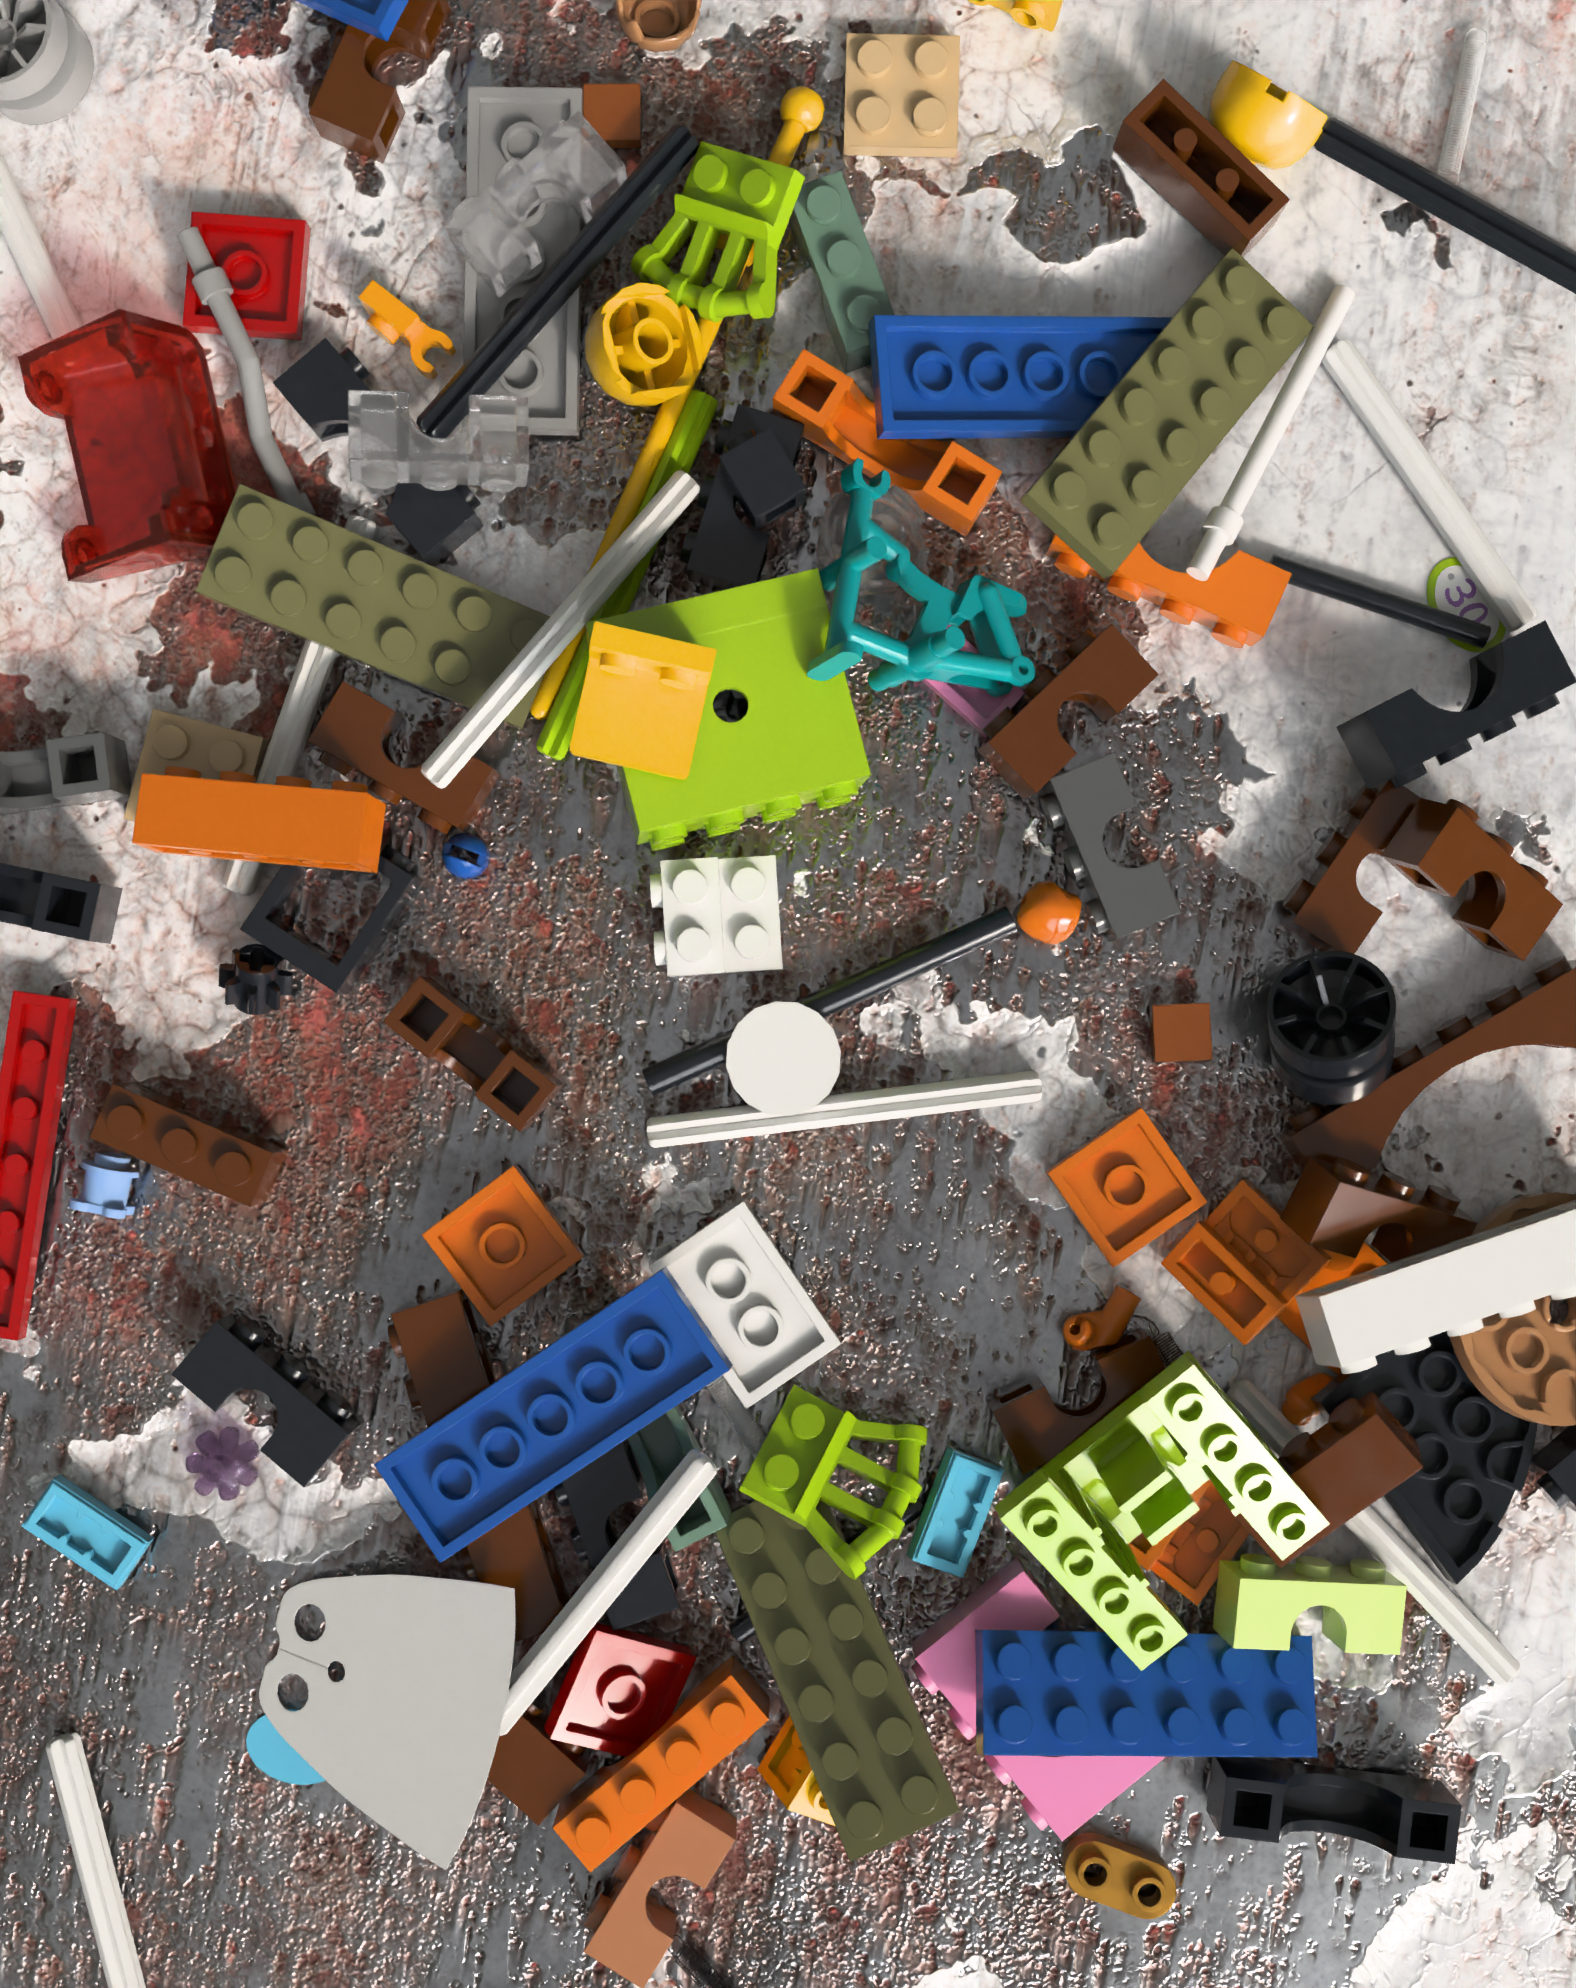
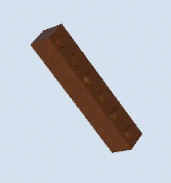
M461 1287L402 1306L391 1314L393 1324L388 1325L389 1340L395 1355L398 1358L405 1357L411 1378L406 1380L408 1398L416 1413L423 1411L428 1427L497 1381L471 1300ZM534 1500L460 1550L463 1565L469 1577L477 1576L478 1581L481 1583L515 1588V1642L542 1634L570 1600L537 1500Z

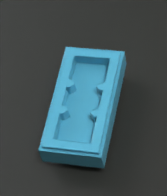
M947 1446L906 1555L913 1561L963 1578L1004 1469L997 1464Z
M61 1474L52 1479L21 1525V1527L115 1590H118L124 1584L155 1538Z

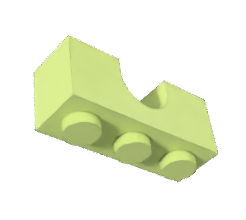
M1251 1553L1243 1554L1240 1561L1219 1560L1213 1629L1232 1648L1289 1651L1291 1630L1296 1618L1304 1610L1322 1605L1323 1622L1321 1633L1343 1652L1400 1655L1407 1585L1386 1571V1565L1370 1559H1352L1350 1566L1332 1565L1331 1562L1322 1558L1299 1556L1296 1558V1563H1287L1280 1568L1269 1556Z

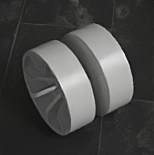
M0 0V113L15 122L27 125H42L63 118L78 106L91 84L94 71V56L87 34L56 0Z

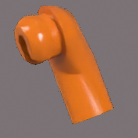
M1116 1285L1103 1310L1072 1315L1066 1319L1062 1327V1335L1069 1346L1078 1351H1089L1116 1344L1123 1335L1142 1298Z
M1317 1373L1293 1385L1285 1395L1286 1400L1281 1407L1282 1414L1293 1425L1304 1426L1308 1424L1312 1417L1321 1414L1311 1398L1335 1377L1325 1373Z

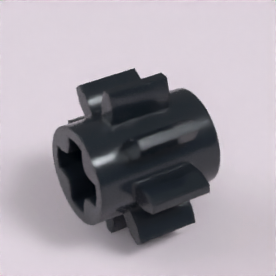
M250 944L239 950L233 949L232 963L220 964L218 986L225 989V1004H234L238 1010L250 1015L264 1014L272 1009L279 1010L280 995H291L293 973L285 970L286 959L262 944Z

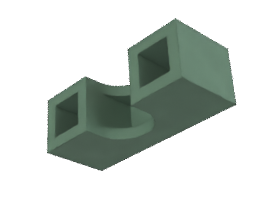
M840 170L802 185L789 224L806 269L812 267L825 306L826 323L844 372L847 374L871 365L868 323L873 316L895 314L844 176Z

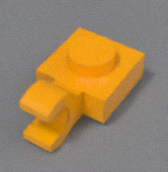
M372 279L358 297L370 316L366 320V324L390 345H393L397 339L410 348L411 358L417 370L424 377L435 380L438 373L429 362L425 361V356L430 349L441 348L453 357L456 349L452 341L445 333L428 327L414 311Z

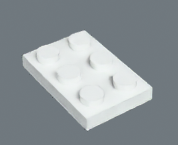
M745 1200L733 1206L648 1266L653 1274L665 1266L670 1271L733 1364L731 1369L723 1374V1376L746 1409L841 1344V1340Z

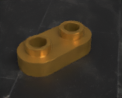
M1084 1833L1076 1836L1067 1844L1063 1852L1062 1866L1066 1880L1071 1889L1084 1898L1141 1919H1154L1164 1915L1175 1901L1176 1883L1168 1865L1154 1854L1097 1833ZM1098 1863L1103 1866L1101 1874L1096 1877H1088L1084 1874L1086 1867L1090 1864ZM1151 1883L1157 1886L1156 1892L1150 1897L1138 1895L1139 1889L1145 1884Z

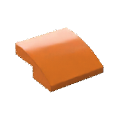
M1242 1179L1204 1221L1197 1222L1161 1262L1243 1345H1247L1295 1299V1295L1300 1294L1333 1260L1323 1249L1308 1245L1280 1219L1283 1212L1248 1179Z
M1210 1479L1191 1494L1200 1510L1165 1538L1152 1546L1142 1532L1128 1543L1138 1563L1147 1571H1153L1197 1606L1218 1578L1219 1560L1230 1561L1250 1534L1230 1511Z

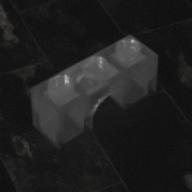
M579 111L566 122L559 120L549 126L540 137L539 145L522 160L514 158L507 162L497 173L495 183L479 197L473 195L464 199L452 212L451 221L445 225L456 250L498 298L542 262L536 240L524 228L526 218L531 210L544 202H561L571 207L586 224L627 179L623 161Z
M348 390V460L350 481H359L367 487L376 489L391 488L396 486L397 483H419L427 489L436 491L451 490L457 485H478L486 491L495 493L509 492L516 487H526L529 470L528 397L469 395L467 423L464 428L456 435L448 438H433L420 432L411 421L409 415V392Z

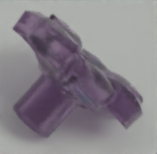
M229 1426L220 1431L219 1439L211 1430L200 1434L196 1438L195 1444L201 1453L190 1454L186 1458L185 1463L188 1472L200 1473L201 1475L194 1485L196 1492L202 1496H207L215 1488H218L220 1498L224 1501H230L240 1495V1484L245 1487L252 1486L258 1478L259 1471L256 1467L249 1465L248 1462L256 1459L260 1454L257 1443L254 1440H249L239 1445L240 1430Z

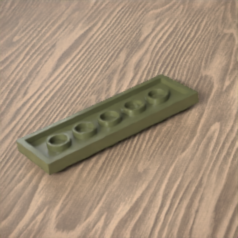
M1232 247L1222 256L1019 501L1101 577L1106 579L1118 569L1314 326Z
M242 484L238 486L195 590L200 596L470 709L550 618L546 614ZM544 674L502 721L503 723L520 730L523 729Z
M757 1500L732 1511L728 1525L716 1531V1536L849 1861L857 1860L960 1812V1805L861 1575L856 1580L849 1578L806 1527ZM819 1500L816 1510L846 1543L831 1506Z

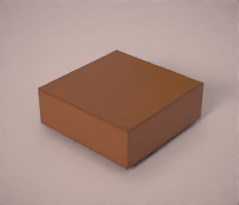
M640 83L583 84V140L585 148H642V91Z
M1210 1003L1149 1006L1152 1062L1213 1060Z

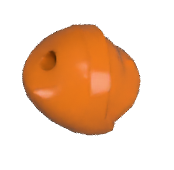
M1053 881L1038 882L1028 889L1023 896L1016 921L1019 927L1030 937L1046 944L1055 945L1068 939L1073 933L1079 921L1082 902L1077 895L1065 891Z

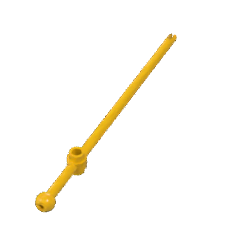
M797 86L789 89L783 96L779 110L783 126L767 161L790 167L804 133L815 130L822 122L825 108L823 100L818 93L810 88ZM720 233L715 248L724 251L729 235ZM754 243L751 247L743 272L746 266L749 267L753 263ZM699 316L697 325L702 335L703 360L700 370L693 373L692 380L688 384L691 386L685 393L661 403L589 571L635 519L723 319L719 322H712ZM586 625L546 670L530 708L531 715L537 720L548 718L585 634Z

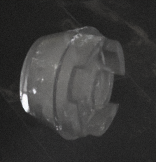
M893 485L886 494L874 501L871 520L909 549L910 561L921 571L930 553V549L925 550V537L921 527L926 521V517L918 503L907 492ZM843 490L832 498L823 516L816 544V555L820 569L841 557L851 498ZM882 558L862 571L858 596L891 594L904 589L896 582L888 579L885 573L887 561Z

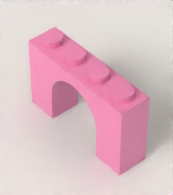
M1017 1556L912 1641L914 1657L917 1662L911 1667L917 1678L932 1695L938 1690L944 1694L953 1706L948 1710L949 1716L961 1733L970 1740L976 1735L975 1629L1043 1631L1059 1618L1060 1614L1053 1599ZM984 1755L989 1767L1004 1785L1013 1780L1023 1792L1025 1797L1020 1802L1036 1826L1043 1830L1049 1825L1061 1841L1065 1840L1165 1758L1153 1756Z

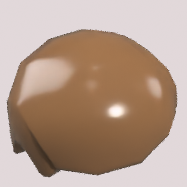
M615 0L614 4L617 20L630 42L636 43L641 49L657 53L676 50L694 36L701 13L699 9L702 0Z

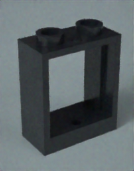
M386 844L380 852L378 871L393 880V882L341 961L275 919V916L308 867L282 865L240 930L335 993L349 994L423 880L410 872L415 865L414 861Z

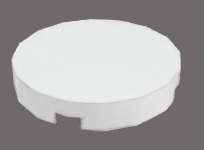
M775 1001L754 1008L737 1023L727 1043L726 1068L733 1088L748 1105L768 1115L793 1116L813 1109L830 1094L840 1073L841 1050L834 1029L818 1012L797 1002Z

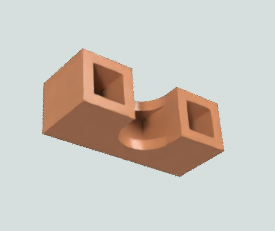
M690 1788L645 1826L649 1831L639 1847L630 1844L626 1848L613 1873V1876L619 1880L608 1897L602 1893L597 1895L582 1923L583 1926L588 1928L583 1952L640 1988L645 1987L673 1942L677 1918L676 1914L660 1905L654 1899L650 1888L662 1878L680 1876L705 1889L736 1840L737 1818Z

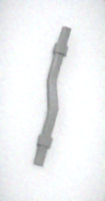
M197 227L186 228L177 234V239L195 275L192 279L194 289L201 303L209 305L237 364L250 442L277 499L316 516L317 514L308 495L299 492L273 437L260 359L230 297L234 291L224 269L216 267Z

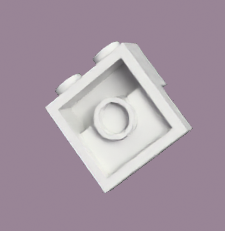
M775 855L660 861L661 874H650V893L652 908H663L664 931H654V955L656 966L667 965V976L677 977L783 970Z

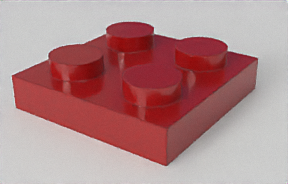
M192 212L190 227H197L216 267L224 269L234 290L230 297L249 337L302 341L311 231L306 220ZM187 262L182 325L191 333L223 335L209 305L201 303L194 289L192 279L195 275L189 262Z
M596 1623L577 1648L544 1725V1729L550 1739L627 1757L655 1734L672 1716L697 1657L688 1646L623 1629L613 1631L612 1626Z

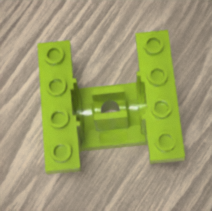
M1189 1350L994 1506L999 1519L1141 1671L1185 1638L1188 1633L1179 1618L1148 1586L1150 1583L1128 1543L1143 1532L1145 1538L1154 1546L1200 1510L1191 1494L1209 1479L1211 1480L1235 1517L1241 1513L1282 1561L1330 1524L1317 1506L1287 1473L1252 1423Z

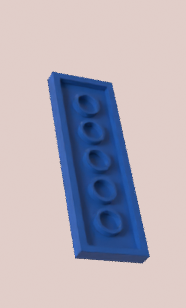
M874 315L868 323L877 439L1071 438L1171 317Z
M665 1266L381 1458L374 1466L441 1563L728 1372L733 1364Z
M975 1629L976 1754L988 1756L1318 1757L1312 1636L1291 1635L1288 1651L1232 1648L1219 1634L1188 1633L1185 1638L1141 1671L1106 1632Z

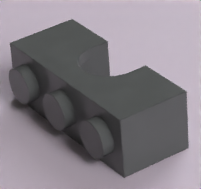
M105 732L45 740L46 747L40 749L0 751V815L124 799L130 796L131 781L125 741Z
M1114 752L1053 777L1043 786L1047 794L1040 797L1043 812L1051 828L1055 829L1060 826L1068 848L1062 850V855L1072 879L1075 882L1082 879L1091 899L1084 903V907L1090 924L1097 935L1105 932L1108 942L1118 940L1181 913L1159 859L1138 868H1126L1114 863L1105 852L1103 832L1109 820L1136 806Z

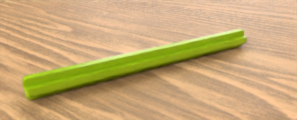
M692 390L636 517L676 471L682 470L689 474L718 407V401L711 395L699 390ZM659 540L590 621L628 613ZM586 631L536 743L537 750L540 753L555 760L565 758L571 743L589 662L586 648Z

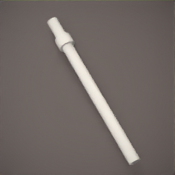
M1336 285L1333 288L1220 506H1214L1206 518L1201 528L1204 537L1186 569L1187 573L1194 579L1206 581L1209 578L1224 547L1232 545L1243 525L1241 514L1355 297V293L1351 288L1345 285Z

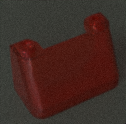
M117 309L18 356L24 389L29 401L42 413L65 420L88 525H77L68 529L63 534L61 541L62 559L68 581L95 583L210 557L236 494V487L207 359L198 339L188 329L180 325Z

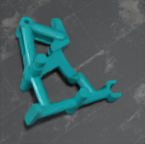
M857 458L847 465L842 471L840 478L844 493L851 496L841 557L819 571L823 590L832 591L835 589L824 653L809 661L807 676L818 681L829 680L862 660L864 651L883 659L879 667L873 669L868 674L869 686L878 692L889 687L899 686L908 680L918 682L929 679L985 689L989 695L997 698L1009 693L1013 685L1021 687L1030 683L1035 677V667L1028 657L1022 655L1009 617H1021L1026 614L1027 601L1025 596L981 575H975L958 586L956 592H953L923 574L910 561L909 549L871 520L874 501L886 494L890 488L891 479L889 472L882 470L871 478L868 485L862 477L863 460ZM882 558L887 561L885 573L888 579L896 582L909 595L924 604L908 639L904 642L854 621L862 571ZM965 620L968 621L979 654L959 650L965 644V636L958 626Z

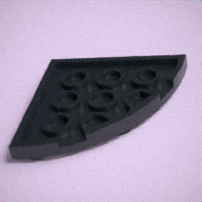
M1445 1331L1429 1337L1431 1346L1424 1350L1406 1355H1395L1394 1350L1375 1356L1377 1365L1370 1369L1351 1374H1342L1341 1372L1314 1395L1311 1400L1328 1421L1330 1414L1341 1403L1351 1398L1359 1400L1373 1391L1416 1440L1424 1468L1385 1494L1384 1497L1446 1580L1458 1584L1481 1561L1503 1530L1498 1525L1508 1509L1515 1490L1521 1492L1525 1484L1533 1456L1538 1423L1515 1417L1489 1401L1466 1375L1454 1352L1450 1336Z

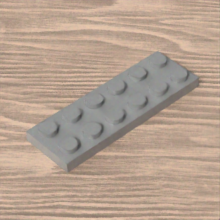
M468 86L463 365L582 230V88ZM581 285L464 417L462 429L465 434L579 436Z

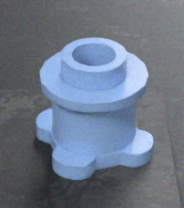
M96 1151L94 1159L81 1161L80 1167L86 1170L79 1198H70L68 1207L73 1210L95 1213L116 1219H125L126 1215H134L135 1205L127 1203L132 1178H138L140 1170L129 1166L131 1157L109 1151Z

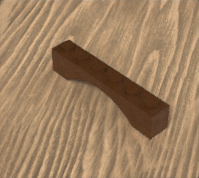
M1560 956L1543 964L1533 972L1537 980L1518 990L1516 985L1506 987L1488 997L1484 1001L1488 1009L1470 1020L1466 1014H1463L1438 1027L1435 1030L1438 1039L1420 1049L1417 1043L1395 1052L1393 1064L1386 1079L1369 1095L1354 1102L1338 1105L1326 1104L1323 1107H1320L1319 1103L1314 1102L1290 1115L1287 1119L1291 1126L1279 1132L1278 1136L1300 1173L1302 1174L1310 1157L1333 1164L1337 1157H1341L1361 1165L1368 1171L1376 1168L1385 1142L1404 1110L1429 1084L1451 1068L1480 1054L1521 1045L1576 1048V960L1568 961L1565 956Z

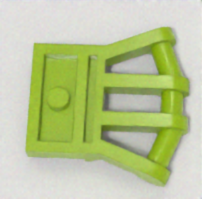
M701 141L682 194L675 193L674 215L652 244L643 246L635 253L631 261V270L642 281H651L653 284L661 285L670 292L665 295L671 298L678 307L685 304L689 309L698 310L699 315L703 319L719 322L724 317L750 314L753 319L772 317L776 301L778 249L805 176L794 168ZM694 231L680 272L675 274L667 265ZM720 233L729 235L712 283L702 287L701 285ZM754 243L753 281L747 290L735 291Z
M793 1385L739 1491L806 1527L839 1568L849 1578L856 1580L866 1571L865 1562L891 1539H899L905 1523L901 1519L909 1502L916 1503L922 1491V1487L918 1483L921 1446L927 1445L928 1429L914 1424L892 1425L861 1421L847 1410L843 1412ZM849 1440L898 1445L896 1472H892L846 1447ZM839 1465L888 1492L881 1509L875 1508L829 1483L836 1466ZM820 1500L868 1528L848 1545L816 1510V1506Z

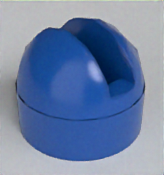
M458 833L449 838L442 850V860L445 868L452 875L462 879H473L480 876L488 867L490 853L486 843L478 836L471 833ZM457 846L479 854L476 864H471L459 857L450 856L452 848Z

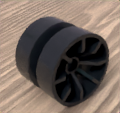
M1320 951L1302 956L1290 963L1279 973L1268 994L1267 1019L1271 1061L1281 1082L1296 1095L1311 1102L1327 1105L1354 1102L1376 1090L1389 1074L1395 1052L1396 999L1393 988L1385 974L1367 959L1344 951Z

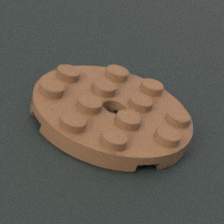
M1558 1192L1535 1193L1510 1200L1488 1213L1479 1221L1472 1235L1576 1200V1194ZM1550 1295L1534 1300L1536 1307L1534 1311L1511 1318H1500L1499 1313L1481 1319L1484 1326L1482 1329L1469 1334L1450 1337L1454 1352L1468 1378L1489 1401L1500 1409L1520 1419L1549 1426L1576 1425V1296L1566 1298L1569 1306L1568 1316L1559 1325L1550 1322L1552 1319L1549 1313L1551 1299L1549 1298Z

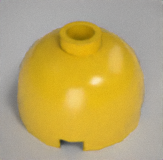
M1231 60L1226 71L1219 78L1210 99L1209 122L1254 165L1257 164L1272 170L1291 166L1303 158L1315 144L1323 131L1322 127L1328 119L1327 115L1291 91L1286 92L1271 83L1272 80Z
M639 282L615 292L591 316L585 334L586 363L593 379L606 394L626 405L655 406L685 393L691 386L688 384L692 380L693 373L700 370L702 364V335L693 313L685 304L678 307L671 298L665 295L670 291L661 285Z

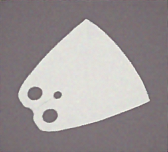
M396 1574L330 1577L295 1585L283 1595L275 1623L280 1639L279 1649L275 1658L265 1666L259 1689L260 1705L265 1715L284 1740L342 1796L416 1852L446 1870L464 1840L473 1820L488 1778L500 1735L514 1654L515 1588L474 1581ZM306 1604H313L320 1608L326 1621L323 1635L313 1642L301 1638L295 1628L296 1613ZM333 1661H339L345 1669V1676L340 1682H334L328 1675V1667ZM288 1674L299 1675L304 1679L308 1687V1700L305 1706L298 1711H289L279 1701L278 1685L281 1679Z

